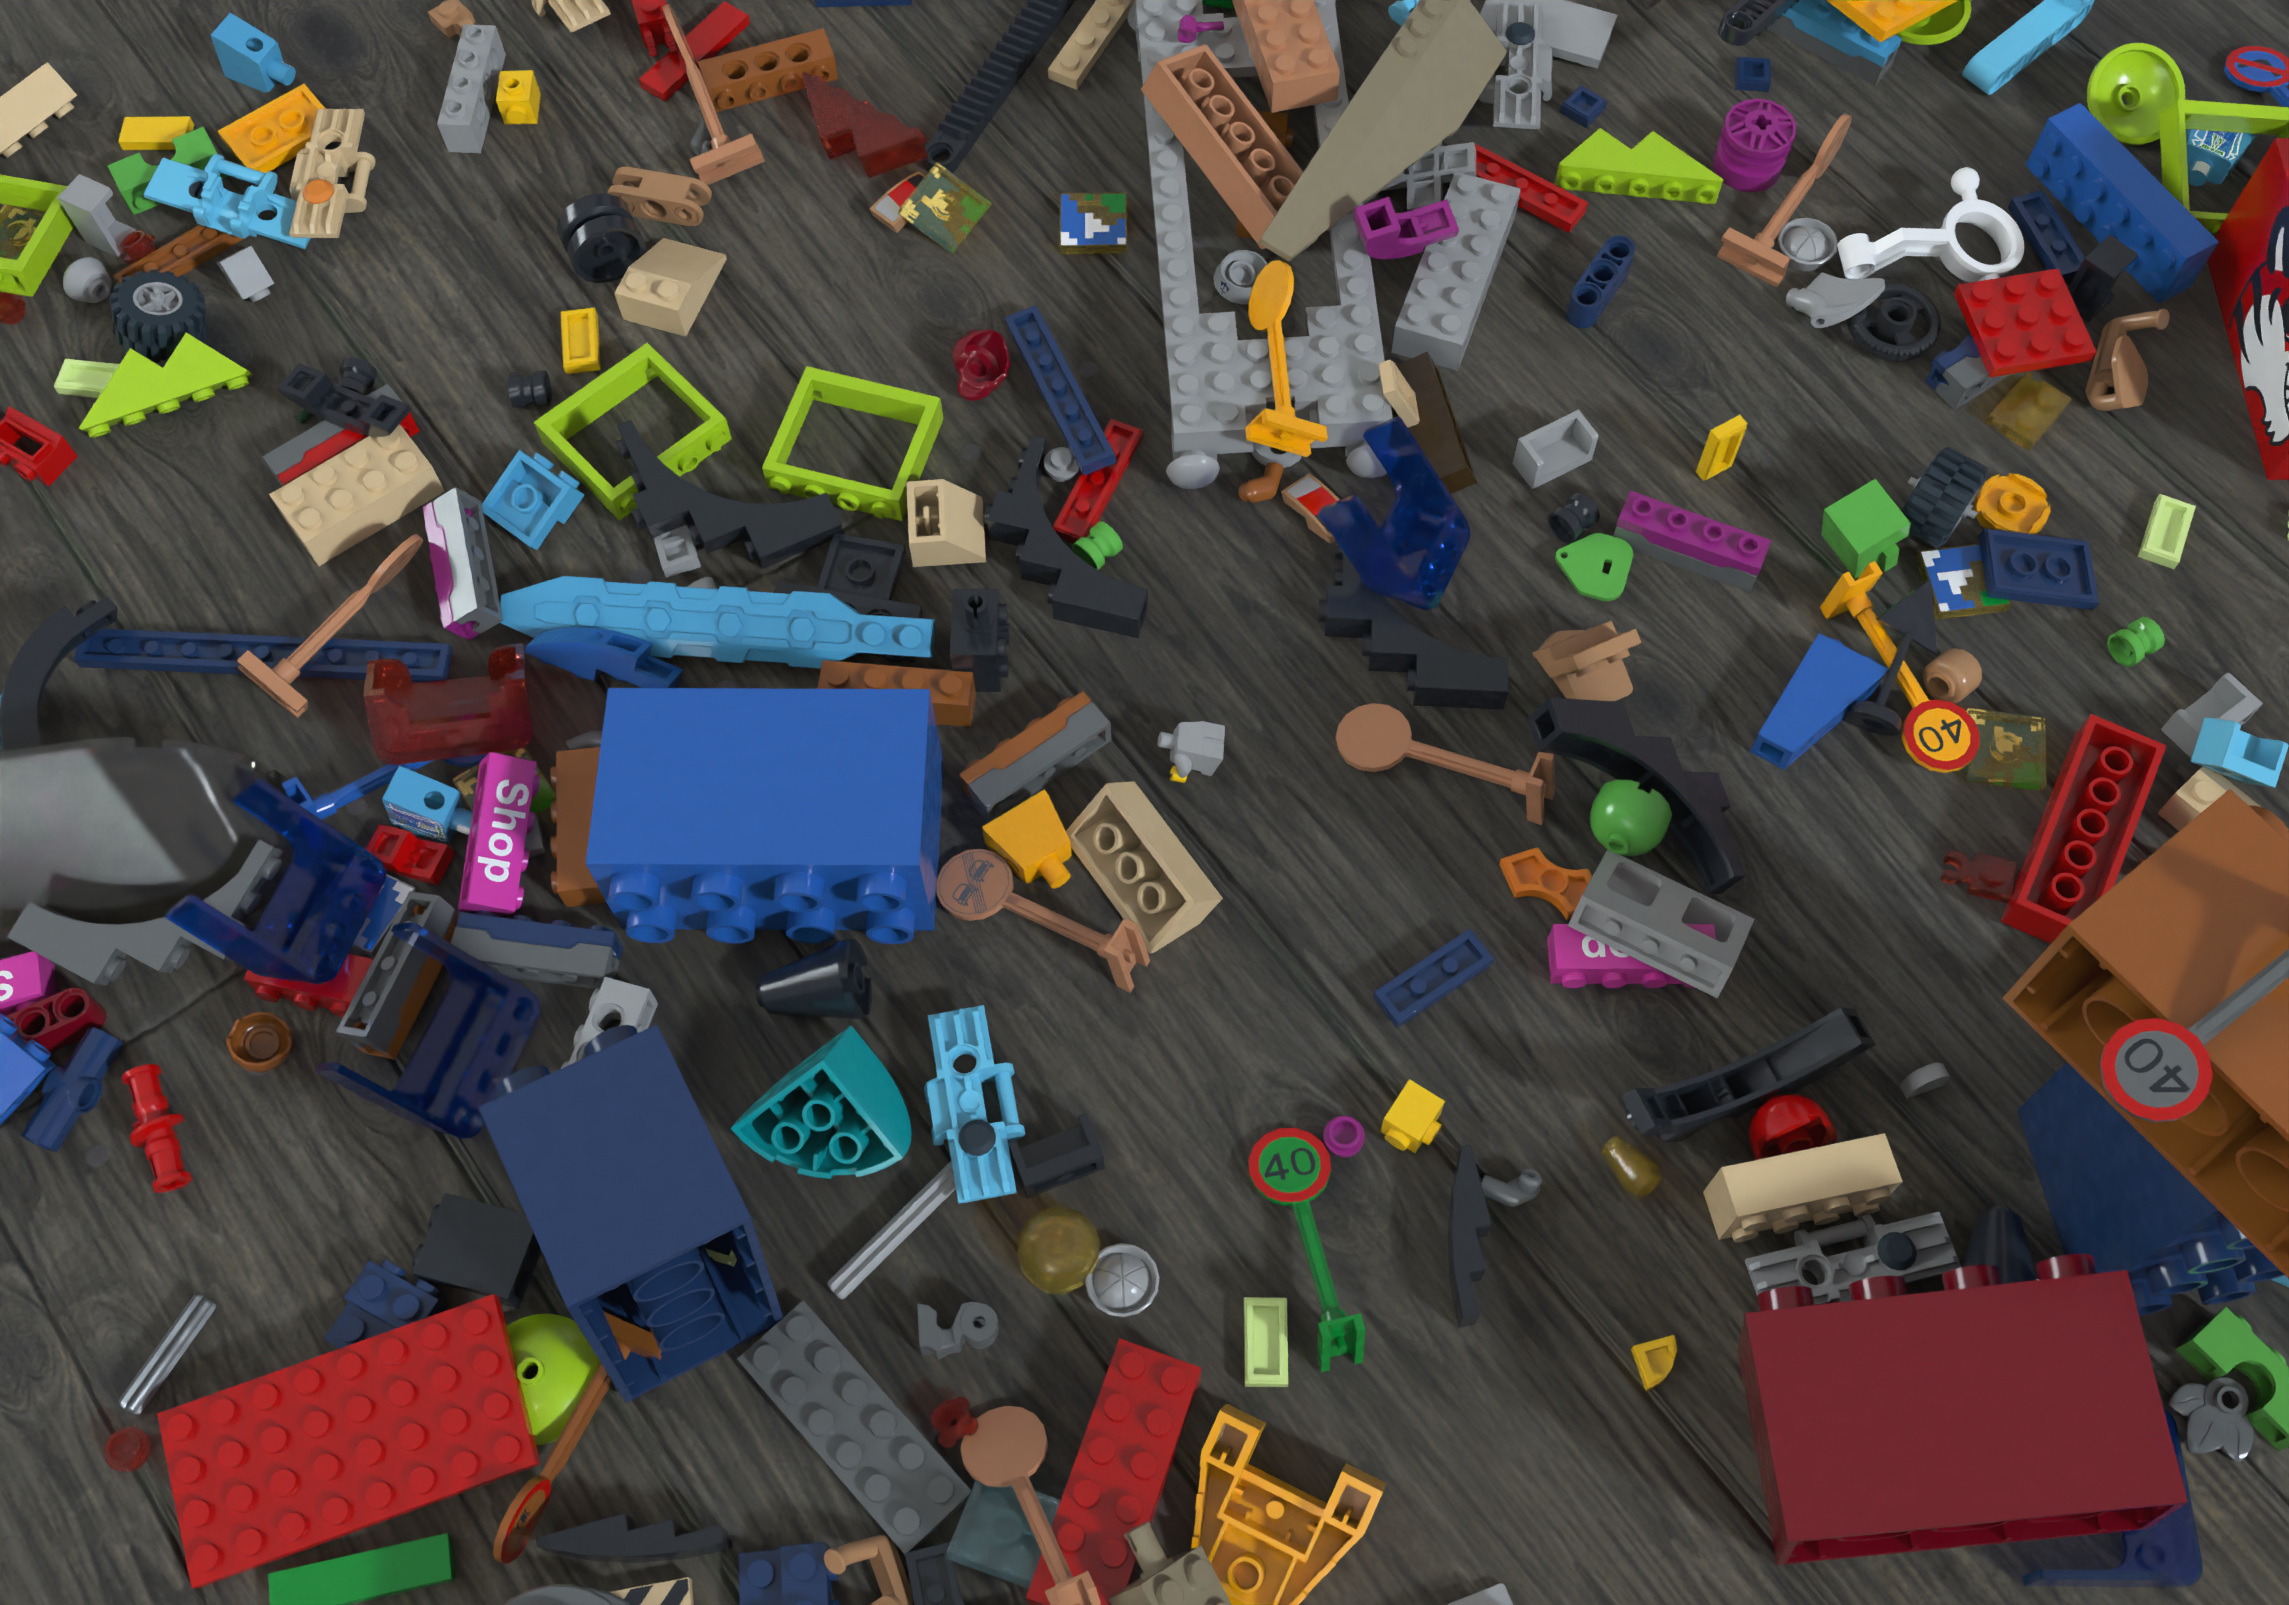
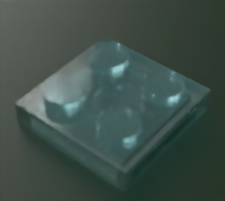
M975 1481L948 1547L946 1559L1029 1589L1042 1553L1015 1491L1011 1486L992 1487ZM1035 1491L1051 1527L1061 1500Z

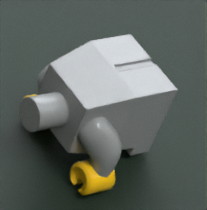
M1205 721L1181 722L1172 734L1160 732L1157 745L1158 747L1171 749L1170 761L1176 765L1171 768L1170 774H1172V777H1170V780L1185 783L1187 775L1191 770H1197L1203 775L1212 776L1223 760L1225 726Z

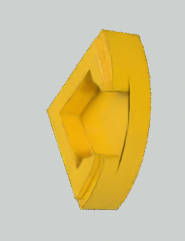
M1674 1335L1634 1345L1631 1348L1645 1391L1659 1385L1670 1373L1677 1353Z

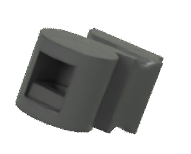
M979 1302L962 1304L953 1325L949 1329H942L938 1326L937 1311L928 1305L917 1304L919 1343L922 1355L934 1356L940 1360L951 1353H960L963 1343H967L976 1349H983L992 1345L998 1337L997 1315L986 1304Z

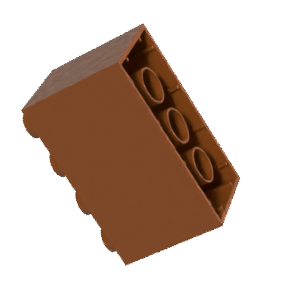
M2229 789L2068 924L2005 994L2003 999L2289 1279V977L2205 1044L2213 1071L2209 1094L2195 1111L2176 1121L2153 1123L2129 1115L2114 1104L2104 1089L2099 1069L2103 1047L2119 1028L2135 1020L2151 1018L2164 1019L2179 1023L2185 1028H2190L2289 948V830L2274 813L2260 806H2248Z

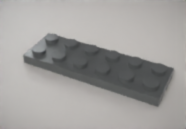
M804 1300L737 1358L740 1364L904 1555L919 1547L974 1495Z

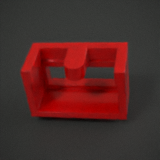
M9 406L5 417L0 421V465L5 467L9 464L27 481L32 482L36 479L49 487L78 456L62 435ZM27 436L42 447L31 456L13 445L21 437Z

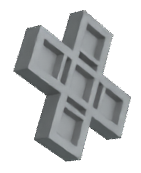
M1441 142L1436 149L1424 154L1419 162L1414 166L1410 165L1406 168L1401 176L1381 191L1407 188V211L1443 201V183L1451 182L1455 171L1476 177V148L1474 142L1442 146Z

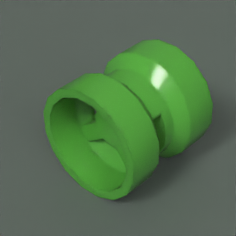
M1101 521L1090 529L1089 536L1081 537L1072 544V551L1097 570L1105 565V559L1108 556L1114 557L1123 549V544L1118 534L1112 527Z
M2140 617L2131 622L2127 629H2120L2110 635L2107 646L2110 654L2119 664L2131 667L2142 661L2145 654L2150 655L2160 650L2164 646L2165 638L2160 626L2148 617Z

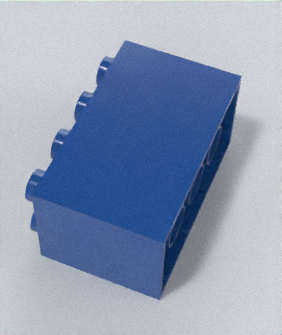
M608 688L586 866L621 929H626V934L632 939L647 943L668 942L675 937V929H706V935L709 938L724 943H745L751 941L754 938L755 930H786L787 937L807 944L829 942L834 938L835 930H866V936L869 939L883 944L907 943L914 938L915 930L935 931L936 882L939 863L944 760L930 689Z

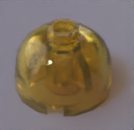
M1053 1206L1037 1212L1026 1222L1018 1238L1017 1256L1022 1272L1034 1287L1048 1294L1065 1295L1073 1292V1289L1081 1287L1085 1283L1087 1275L1093 1274L1099 1262L1101 1242L1096 1228L1084 1214L1070 1207Z

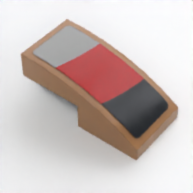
M918 171L900 181L870 208L872 215L898 233L909 221L900 212L928 177Z
M1309 473L1281 491L1283 502L1306 518L1308 529L1330 544L1335 541L1336 537L1343 535L1344 523L1358 524L1356 517L1330 489Z

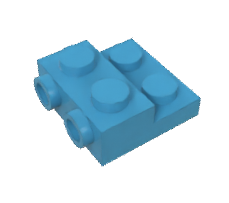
M519 450L482 503V509L484 514L529 547L538 550L557 521L563 524L566 523L584 497V494L576 489L580 482L562 470L559 475L552 472L551 469L554 464L537 452L531 457Z

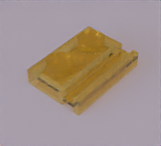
M2029 371L1989 414L1985 422L1989 426L1992 423L1999 427L2000 433L2028 451L2057 420L2072 400V398L2045 381L2041 380L2038 382L2031 377L2032 373Z

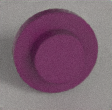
M1338 1116L1327 1123L1324 1129L1323 1140L1326 1148L1332 1154L1339 1157H1350L1361 1150L1365 1140V1132L1362 1125L1356 1119L1349 1116Z

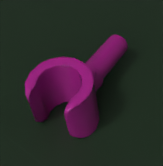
M1185 15L1180 20L1178 40L1182 43H1191L1196 39V32L1224 30V22H1196L1193 16Z

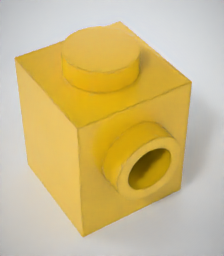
M533 70L500 71L496 103L504 124H537L541 93Z
M1409 1079L1384 1117L1380 1132L1385 1134V1139L1397 1149L1403 1151L1409 1149L1416 1153L1422 1143L1429 1146L1440 1130L1442 1124L1438 1123L1437 1119L1441 1115L1445 1101Z

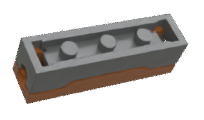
M1084 691L1075 697H1067L1057 705L1053 712L1044 718L1039 717L1032 720L1023 732L1012 739H1004L995 747L992 753L981 760L975 759L966 765L963 772L959 774L962 792L971 800V803L989 823L1112 741L1111 723L1097 706L1091 702V699Z
M409 891L339 1024L336 1033L355 1047H358L364 1054L396 1059L447 959L455 927H457L456 923L459 913L439 895Z

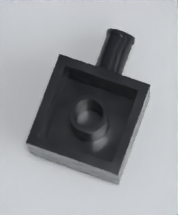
M953 589L950 641L952 670L973 672L976 692H1001L1002 678H1008L1009 659L1008 655H1006V645L1010 644V624L1007 623V604L1000 603L999 589Z

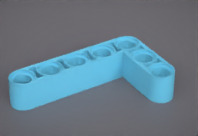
M2044 0L1973 56L1966 65L1962 76L1986 94H1993L2076 28L2086 17L2095 0Z

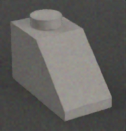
M252 246L246 247L217 262V265L241 300L249 297L252 303L271 294L268 287L275 283Z

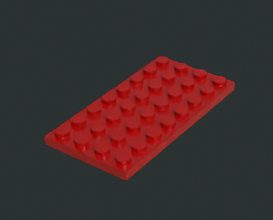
M492 1294L157 1413L191 1588L207 1586L541 1465L521 1382L516 1373L517 1366L499 1296Z

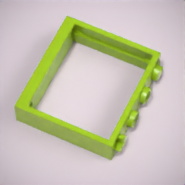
M2178 99L2159 114L2162 185L2213 236L2216 235L2228 213L2190 211L2186 129L2277 135V138H2289V107Z
M0 175V204L46 211L18 260L0 257L1 292L34 296L75 226L57 198L68 186Z
M648 343L641 346L534 422L542 443L619 521L631 513V509L637 507L633 495L639 492L632 477L629 476L613 488L567 441L570 437L658 376L704 421L702 425L657 456L665 466L680 477L684 473L695 469L702 460L713 452L721 450V447L732 439L726 418Z
M806 366L762 467L767 488L780 491L782 495L792 494L805 497L806 499L827 492L831 503L840 506L844 510H858L874 514L880 519L886 517L903 521L908 509L907 482L919 481L944 419L941 398ZM813 400L918 425L892 490L786 464Z

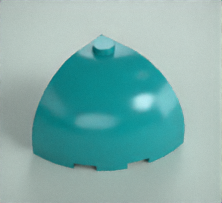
M851 1025L779 1080L730 1128L747 1146L768 1161L773 1163L776 1159L783 1164L798 1169L797 1173L827 1179H831L833 1175L856 1174V1177L880 1171L901 1160L907 1153L911 1143L909 1115L895 1082L878 1057Z

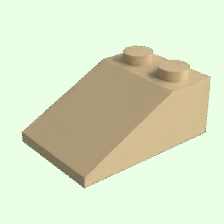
M663 238L628 267L614 293L623 320L686 337L727 260L726 254Z

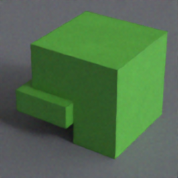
M1874 479L1824 509L1821 535L1852 576L1857 578L1866 566L1873 561L1884 572L1897 565L1900 549L1895 543L1908 536L1911 523L1879 482Z

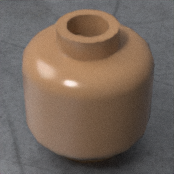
M1958 648L1945 650L1931 661L1923 672V683L1931 697L1952 703H1958L1979 686L1982 680V669L1977 659L1969 652Z

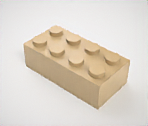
M399 424L389 436H369L269 495L317 565L321 566L442 494L445 490L432 465Z
M1883 1133L1721 1167L1703 1193L1718 1239L1732 1237L1734 1242H1743L1756 1238L1759 1235L1758 1232L1773 1229L1775 1234H1781L1797 1229L1799 1227L1798 1223L1813 1220L1815 1225H1824L1840 1218L1839 1214L1854 1212V1215L1858 1217L1867 1213H1875L1880 1210L1879 1205L1882 1202L1892 1198L1891 1193L1903 1181L1887 1137Z

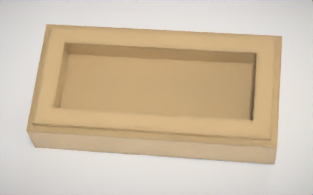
M1391 359L1378 363L1384 396L1407 428L1419 424L1420 419L1416 395Z

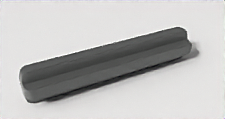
M201 1294L193 1295L119 1398L118 1404L122 1408L136 1415L142 1413L216 1309V1304Z

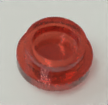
M0 293V321L4 324H15L21 321L26 314V303L23 297L13 293Z
M122 1428L113 1433L107 1440L104 1448L105 1460L112 1469L118 1472L127 1473L135 1471L147 1461L151 1452V1440L147 1433L139 1428Z

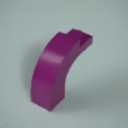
M1386 197L1355 207L1353 215L1366 253L1370 257L1377 259H1395L1423 252L1425 246L1456 237L1459 232L1447 199L1412 211L1395 213L1390 198Z

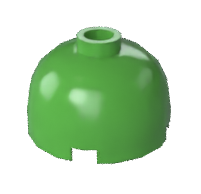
M1614 780L1605 783L1595 796L1591 808L1589 821L1594 837L1602 846L1618 855L1639 856L1648 853L1662 841L1672 817L1669 803L1660 793L1654 789L1651 790L1650 794L1638 789L1640 783L1632 780Z

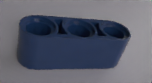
M1622 235L1610 237L1574 286L1567 310V320L1574 327L1589 328L1593 326L1627 278L1636 250L1635 244L1631 239Z

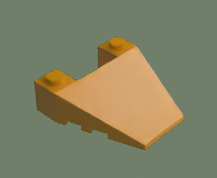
M1226 1403L1220 1409L1201 1451L1200 1479L1196 1497V1517L1191 1549L1199 1545L1202 1546L1232 1605H1299L1344 1554L1365 1534L1386 1483L1346 1463L1328 1503L1248 1464L1266 1423Z

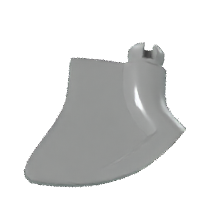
M1822 272L1807 288H1802L1801 290L1792 288L1786 295V303L1789 307H1794L1796 311L1810 316L1813 327L1824 328L1840 323L1870 305L1884 291L1885 280L1882 278L1843 279Z

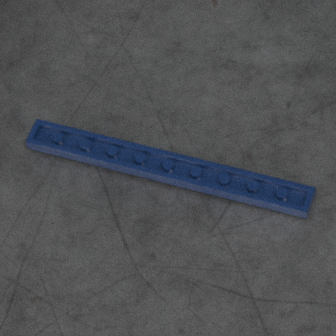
M103 629L77 647L73 660L79 667L245 675L238 669L240 664L237 663V660L247 650L272 669L283 658L287 659L307 637ZM330 639L299 670L301 674L298 677L447 684L454 651L450 644Z

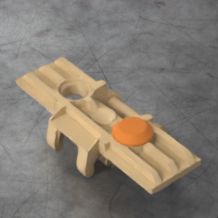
M317 109L310 142H306V147L297 152L290 183L291 198L296 200L289 233L291 237L339 238L344 213L363 212L366 209L367 200L365 199L368 178L370 170L375 167L376 161L374 156L367 152H357L365 116L363 109ZM331 142H341L340 146L333 150L325 149ZM350 172H355L351 193H348L344 184L337 183L338 177H349Z

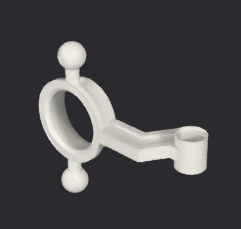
M1964 167L1957 170L1951 178L1953 191L1961 195L1963 201L1956 204L1947 213L1943 226L1940 229L1900 228L1876 242H1870L1867 234L1856 233L1840 240L1837 247L1846 279L1866 278L1904 256L1940 257L1945 267L1955 276L1971 283L2000 278L1999 276L2012 271L2023 257L2024 240L2018 225L2007 212L1993 203L1978 200L1975 190L1979 186V175L1974 169ZM1956 223H1970L1986 231L1999 248L2001 263L1994 265L1983 264L1967 255L1956 239Z

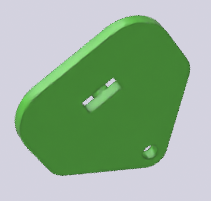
M1594 533L1557 550L1555 560L1580 595L1601 601H1612L1619 598L1623 593L1633 559V550L1630 544L1621 538ZM1604 562L1611 564L1609 574L1602 573Z

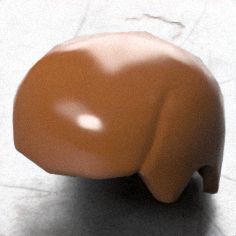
M254 1012L234 1022L228 1037H226V1045L234 1063L246 1071L264 1073L276 1069L288 1058L293 1046V1033L288 1023L271 1012Z

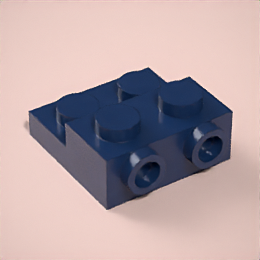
M384 1259L380 1266L368 1261L344 1296L349 1303L323 1340L340 1349L447 1311L448 1307L437 1299L441 1291L429 1283L418 1279L415 1285L410 1284L402 1279L406 1272L388 1260Z
M826 1542L781 1546V1549L739 1553L740 1605H840L839 1599L832 1600V1581L839 1580V1575L832 1573L824 1563V1553L831 1549V1547Z

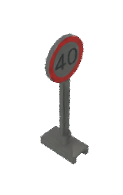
M2289 948L2190 1028H2185L2179 1023L2160 1018L2135 1020L2119 1028L2103 1047L2099 1063L2102 1085L2114 1104L2132 1117L2153 1123L2176 1121L2195 1111L2209 1094L2213 1077L2210 1056L2205 1049V1044L2289 977Z

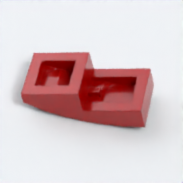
M379 824L361 858L366 862L396 874L438 886L456 852L449 845L418 839L409 830Z

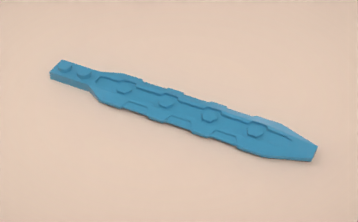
M561 576L502 594L500 602L503 621L500 623L530 637L536 638L543 631L558 628L585 627L605 629L651 642L652 647L649 656L672 658L674 655L716 658L717 661L736 663L752 660L788 663L792 667L821 669L822 660L841 662L857 653L933 657L935 619L865 615L859 613L831 593L793 591L791 594L754 592L741 587L720 586L719 589L679 587L675 583L665 582L633 584L606 582L604 578Z

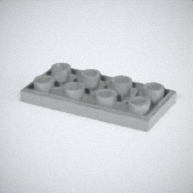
M1486 0L1480 13L1496 36L1497 4L1542 6L1543 43L1552 48V56L1597 69L1618 17L1614 13L1566 0Z

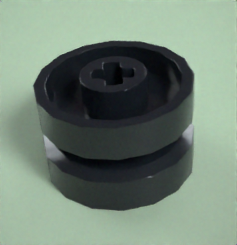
M601 193L577 199L564 210L558 219L557 233L561 243L568 253L576 274L585 281L606 283L623 278L628 267L645 254L646 246L644 239L634 223L627 204L618 196Z

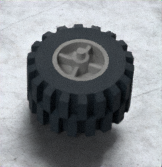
M150 270L149 273L139 271L135 272L134 277L126 276L122 279V284L117 283L114 286V293H111L110 296L113 333L117 343L123 345L126 352L131 348L146 358L152 359L153 362L160 363V360L168 361L185 333L205 343L207 333L205 298L203 293L199 292V287L195 283H189L188 278L182 275L174 276V272L170 271L160 273L158 270Z
M1949 446L1941 450L1922 477H1919L1917 480L1911 476L1908 481L1914 487L1912 489L1913 492L1902 509V513L1911 523L1909 534L1936 549L1944 545L1962 518L1969 516L1974 519L1978 512L1972 510L1973 505L1971 504L1988 477V467Z

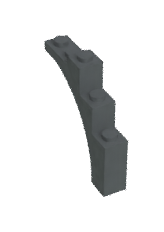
M259 839L239 873L221 889L203 901L163 918L120 925L95 924L70 918L45 905L29 902L7 937L93 984L108 985L110 981H114L120 976L126 965V960H124L126 954L159 972L172 973L174 968L179 969L188 958L190 953L188 945L190 942L224 960L235 962L238 956L242 957L247 953L254 940L251 934L255 926L245 922L242 918L245 914L249 915L253 912L260 901L261 894L258 892L266 879L271 880L280 869L282 860L279 858L283 850Z

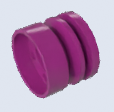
M1756 98L1744 100L1734 105L1726 115L1721 137L1718 140L1714 153L1713 168L1716 175L1724 179L1723 183L1738 191L1752 193L1764 191L1774 186L1782 176L1787 155L1795 138L1796 123L1793 116L1783 106L1771 100Z

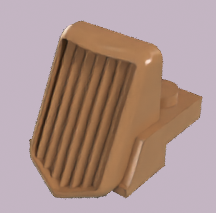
M1612 621L1586 630H1568L1552 633L1539 649L1532 653L1548 676L1557 684L1566 699L1617 701L1630 695L1633 691L1632 683L1622 659L1630 656L1628 648L1640 644L1641 640L1636 629L1617 634Z

